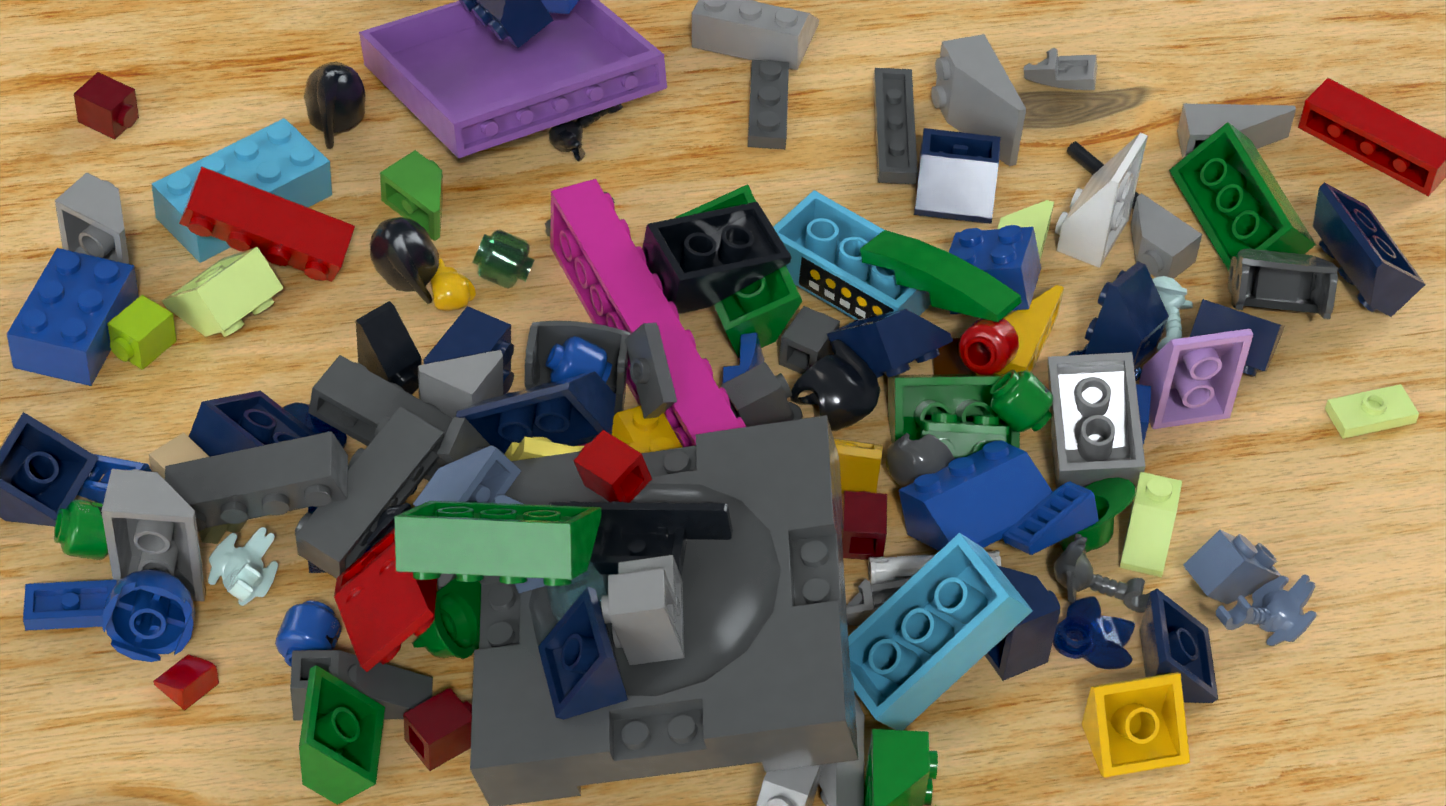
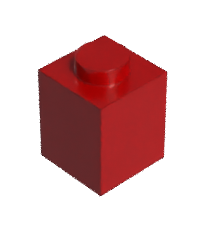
M602 430L592 442L587 443L573 460L584 486L610 503H630L652 480L642 453L605 430Z

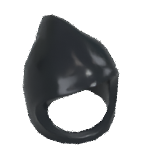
M329 62L315 69L306 82L304 93L310 124L324 132L327 149H331L334 146V133L354 127L362 120L365 114L366 95L363 82L353 68L340 62Z
M398 217L383 221L373 232L370 241V257L376 271L394 289L405 292L416 291L427 304L432 303L431 294L425 286L437 272L439 253L429 234L417 222L408 218Z
M836 339L831 343L835 351L834 355H827L821 358L805 371L792 387V396L790 397L792 402L799 405L819 406L820 416L827 415L831 431H838L852 426L870 414L877 405L881 391L877 377L867 363L849 346ZM805 390L813 392L808 396L798 397Z

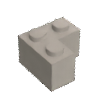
M673 555L618 562V574L608 576V595H602L601 598L604 621L606 624L612 623L615 647L617 649L623 648L629 665L685 658L683 581Z

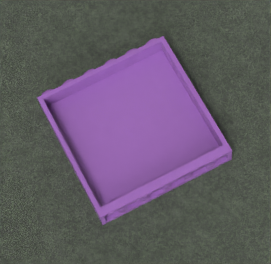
M579 0L569 14L549 13L554 21L519 48L513 45L507 38L504 41H500L489 25L485 27L477 19L473 11L469 13L460 1L359 32L364 65L458 159L667 88L664 54L599 0Z

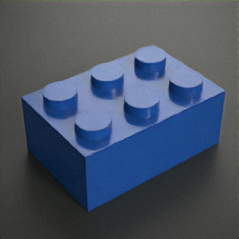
M57 248L7 332L13 368L92 386L111 351L107 323L139 297L134 265Z

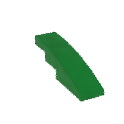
M884 230L860 248L862 263L894 270L898 285L929 292L931 306L999 322L1022 303L1021 295L987 272L947 251L918 239Z

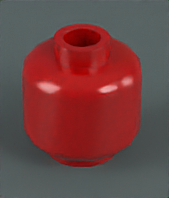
M982 318L977 320L962 334L959 342V355L964 365L979 375H993L1002 371L1016 357L1019 349V337L1015 328L1003 318L999 322Z

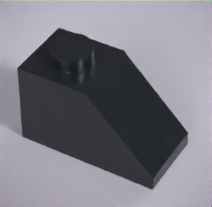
M388 301L357 319L358 363L389 383L399 385L405 392L412 395L419 388L418 366L422 365V358L395 306Z

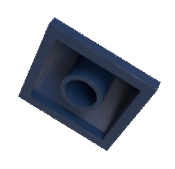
M587 587L538 646L555 716L563 720L628 700L609 629L604 621L596 590Z
M1159 589L1151 591L1140 627L1145 677L1178 672L1181 674L1183 700L1185 703H1213L1219 700L1208 628Z

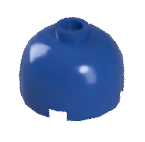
M154 569L135 571L119 580L109 593L105 602L101 625L103 631L105 632L106 630L107 635L112 639L111 645L117 652L133 660L146 662L160 661L161 657L158 654H170L175 651V655L181 652L191 639L195 607L190 591L178 578L165 571Z

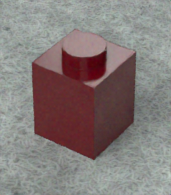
M99 72L74 93L78 122L114 140L127 128L132 127L139 118L135 89Z
M844 491L842 505L844 529H841L843 558L868 560L869 557H883L887 536V494L867 491Z
M451 688L403 713L404 740L429 771L471 748L472 705L467 700L461 701Z

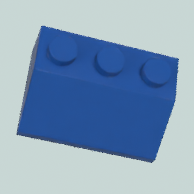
M1001 440L989 442L983 446L982 450L967 457L954 459L949 463V466L940 471L921 475L914 480V483L899 489L907 535L938 551L945 547L958 533H961L983 548L1002 539V534L1053 492L1028 453Z

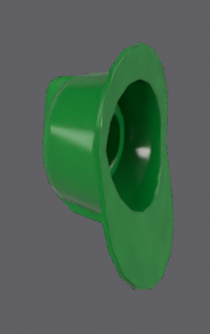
M1120 477L1106 478L1084 487L1094 493L1099 520L1095 524L1077 532L1082 537H1087L1085 543L1086 553L1103 547L1111 540L1114 530V517L1131 504L1136 495L1135 485L1130 480ZM1076 533L1059 541L1063 551L1071 542L1075 541Z
M454 578L436 592L435 619L431 626L412 642L414 648L425 647L428 652L438 658L455 656L461 659L471 656L474 650L479 649L481 583L478 581L461 582Z

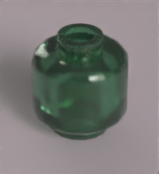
M498 229L491 236L484 234L472 263L478 265L477 274L479 277L509 289L516 284L518 279L526 282L535 259L528 257L530 245L526 240Z

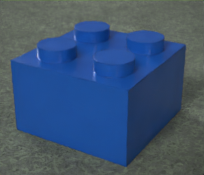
M1008 225L994 230L969 228L956 232L949 253L987 272L1021 295L1022 303L1013 310L1029 309L1041 271L1034 227ZM949 311L950 314H961V313Z

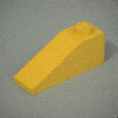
M1055 285L1033 299L1029 309L1016 310L1004 318L1015 328L1018 334L1019 349L1016 357L1002 371L996 374H1006L1010 370H1015L1016 372L1023 370L1033 371L1059 315L1064 291L1063 286Z

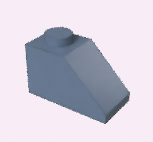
M491 445L438 468L413 505L417 507L428 501L495 503L494 497L502 494L505 495L521 470L498 448Z

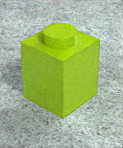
M144 295L138 297L107 323L110 348L114 355L121 361H128L141 370L146 368L176 342L173 313Z

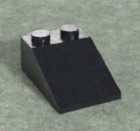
M758 202L649 223L646 227L642 247L647 267L652 274L656 273L658 275L664 296L668 302H674L678 314L709 308L789 264L791 261L790 253Z

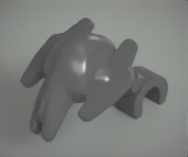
M1076 533L1075 541L1068 545L1065 551L1057 558L1053 567L1057 581L1068 591L1070 605L1075 606L1077 592L1090 587L1093 591L1098 590L1101 594L1106 593L1107 596H1114V598L1123 600L1124 604L1133 611L1145 612L1149 593L1143 594L1145 580L1143 578L1130 579L1127 583L1120 581L1118 583L1114 579L1109 580L1108 577L1093 574V567L1086 556L1085 543L1087 537H1082L1081 534Z

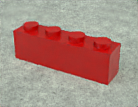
M1327 78L1305 100L1298 128L1428 197L1446 178V138L1330 78Z
M201 167L194 181L179 224L188 227L192 233L198 236L218 238L226 241L231 248L238 251H246L258 247L262 255L272 264L278 266L288 265L304 271V274L311 279L318 281L328 280L330 282L334 280L342 267L355 228L352 224L205 167Z

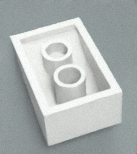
M1138 134L1092 175L1084 189L1078 188L1070 204V212H1062L1055 228V233L1060 235L1057 246L1058 252L1096 267H1101L1129 220L1148 135Z

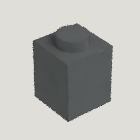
M803 306L781 337L779 365L803 374L821 358L833 355L834 352L827 333L838 329L840 321Z
M766 362L721 384V387L728 394L731 410L736 418L741 417L746 427L777 423L792 415L787 398L792 396L791 389L781 373L775 376Z

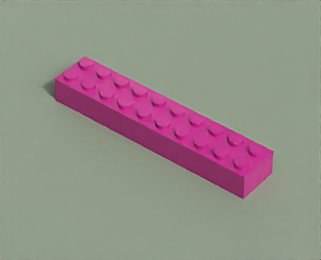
M596 179L552 190L550 248L592 323L630 332V335L643 323H657L677 402L667 409L664 415L682 447L696 446V434L746 427L741 417L736 418L731 410L726 390L723 387L719 388L714 381L709 361L706 358L702 359L697 352L693 334L689 329L684 330L679 321L678 310L674 302H668L664 296L658 275L656 273L652 274L647 267L644 251L640 246L634 245L627 222L624 219L620 220L617 216L611 195L603 192ZM628 360L626 383L638 405L641 406L636 384L631 379L630 360Z

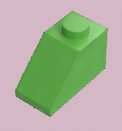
M414 150L380 172L381 201L402 217L417 222L427 231L432 240L436 241L440 238L443 200L442 170L434 161L428 160Z

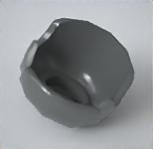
M906 433L887 449L886 468L893 480L903 488L914 483V480L921 475L933 474L949 466V463L955 458L947 445L935 436L927 434L919 440H910L909 433Z

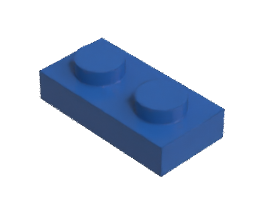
M117 579L25 584L23 612L25 631L102 627L105 602L109 593L116 585Z

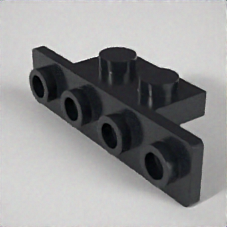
M569 501L550 502L548 504L601 507V520L589 562L591 574H618V562L673 555L680 575H682L687 539L730 540L732 538L731 518L728 505L725 503H601Z

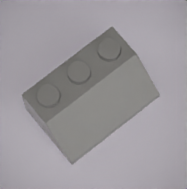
M698 0L692 11V48L748 60L789 62V69L798 70L819 25V19L807 12L760 3L754 0Z
M112 469L101 512L113 580L117 579L118 582L135 571L146 569L165 571L183 583L190 591L193 601L204 602L206 592L195 510L157 472L138 469Z

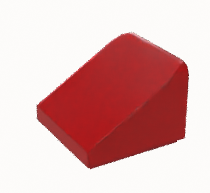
M186 655L153 682L159 690L185 711L219 684L217 666L212 662L192 655Z

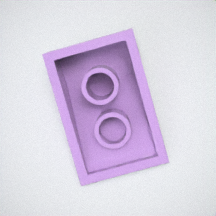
M1243 329L1172 339L1143 366L1139 385L1152 386L1149 423L1152 429L1230 418L1252 342V330Z

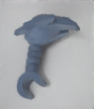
M1304 574L1289 591L1283 590V587L1288 583L1289 578L1280 576L1264 584L1252 594V606L1243 595L1237 597V604L1233 609L1227 611L1221 605L1216 610V616L1227 630L1237 629L1244 624L1259 625L1266 632H1275L1266 641L1269 646H1275L1284 641L1294 642L1306 631L1317 616L1314 611H1308L1305 614L1303 612V607L1307 604L1315 589V583L1311 582L1309 576Z

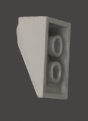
M985 34L942 41L940 58H937L935 62L937 73L936 86H933L931 89L932 102L935 108H939L946 122L960 132L1001 137L999 160L1008 166L1016 165L1026 107Z
M1132 352L1048 357L1049 390L1053 394L1050 412L1052 413L1051 436L1056 489L1068 481L1086 487L1093 482L1116 477L1130 480L1136 488L1140 472H1144L1146 466Z

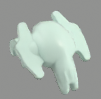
M1166 276L1152 279L1169 315L1165 326L1166 337L1159 342L1157 346L1158 351L1170 340L1182 338L1179 310L1193 308V303L1185 300L1187 289L1182 288L1175 279Z
M265 527L259 528L244 547L235 548L234 543L237 540L236 533L229 534L209 557L211 570L208 583L215 585L219 577L222 576V582L227 592L236 597L238 604L241 606L246 605L255 597H264L267 594L278 568L276 561H272L267 568H263L261 558L275 538L273 533L264 536L267 531Z

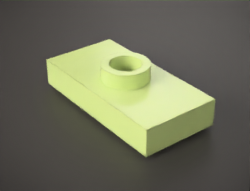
M1401 384L1328 399L1325 407L1328 416L1342 439L1414 424L1419 416V412Z

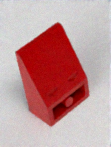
M395 528L336 579L334 598L360 667L366 672L379 662L384 665L392 660L399 652L401 643L412 634L419 636L424 633L435 619L438 578L418 580L413 578V572L396 571Z

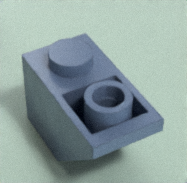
M1219 530L1183 564L1208 597L1225 604L1237 601V597L1240 595L1244 597L1251 595L1264 584L1281 576L1273 566L1277 562L1276 558L1264 545L1258 543L1254 546L1243 535L1239 534L1235 537L1222 530Z

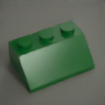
M1004 374L896 375L888 377V420L891 442L893 443L899 438L901 439L906 433H909L910 440H919L921 420H932V413L957 414V421L974 422V415L998 416L991 408L993 395L990 391ZM999 417V424H1006V423ZM1009 427V435H1006V442L1020 449V432H1014Z

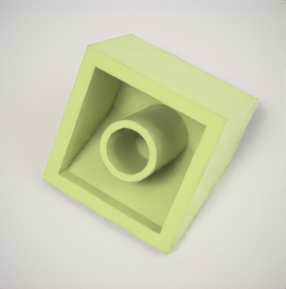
M255 247L222 258L163 299L162 302L168 310L205 337L220 332L223 337H226L244 325L242 320L244 316L250 312L253 315L259 314L273 305L274 300L272 296L281 291L283 286L259 248Z

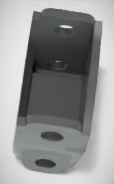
M1248 248L1242 249L1238 252L1237 256L1232 257L1230 263L1228 289L1232 294L1231 304L1235 310H1243V306L1318 313L1323 319H1330L1335 302L1338 267L1332 262L1313 255Z
M541 321L532 323L526 347V389L545 383H552L550 379L551 368L546 367V361L552 347L556 343L562 346L568 338L577 336L605 349L608 357L607 361L612 364L606 384L616 394L614 415L617 412L624 411L629 360L625 339L630 336V332L605 325L576 321Z

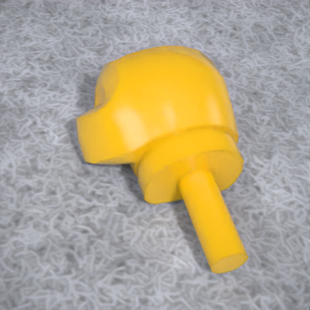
M439 258L437 272L430 280L435 307L443 311L465 308L468 302L472 301L476 296L475 287L470 279L458 273L455 268L445 267L443 259Z

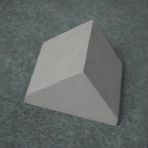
M497 350L419 365V399L425 403L435 405L441 412L453 418L456 417L458 410L483 400L503 395L502 351Z

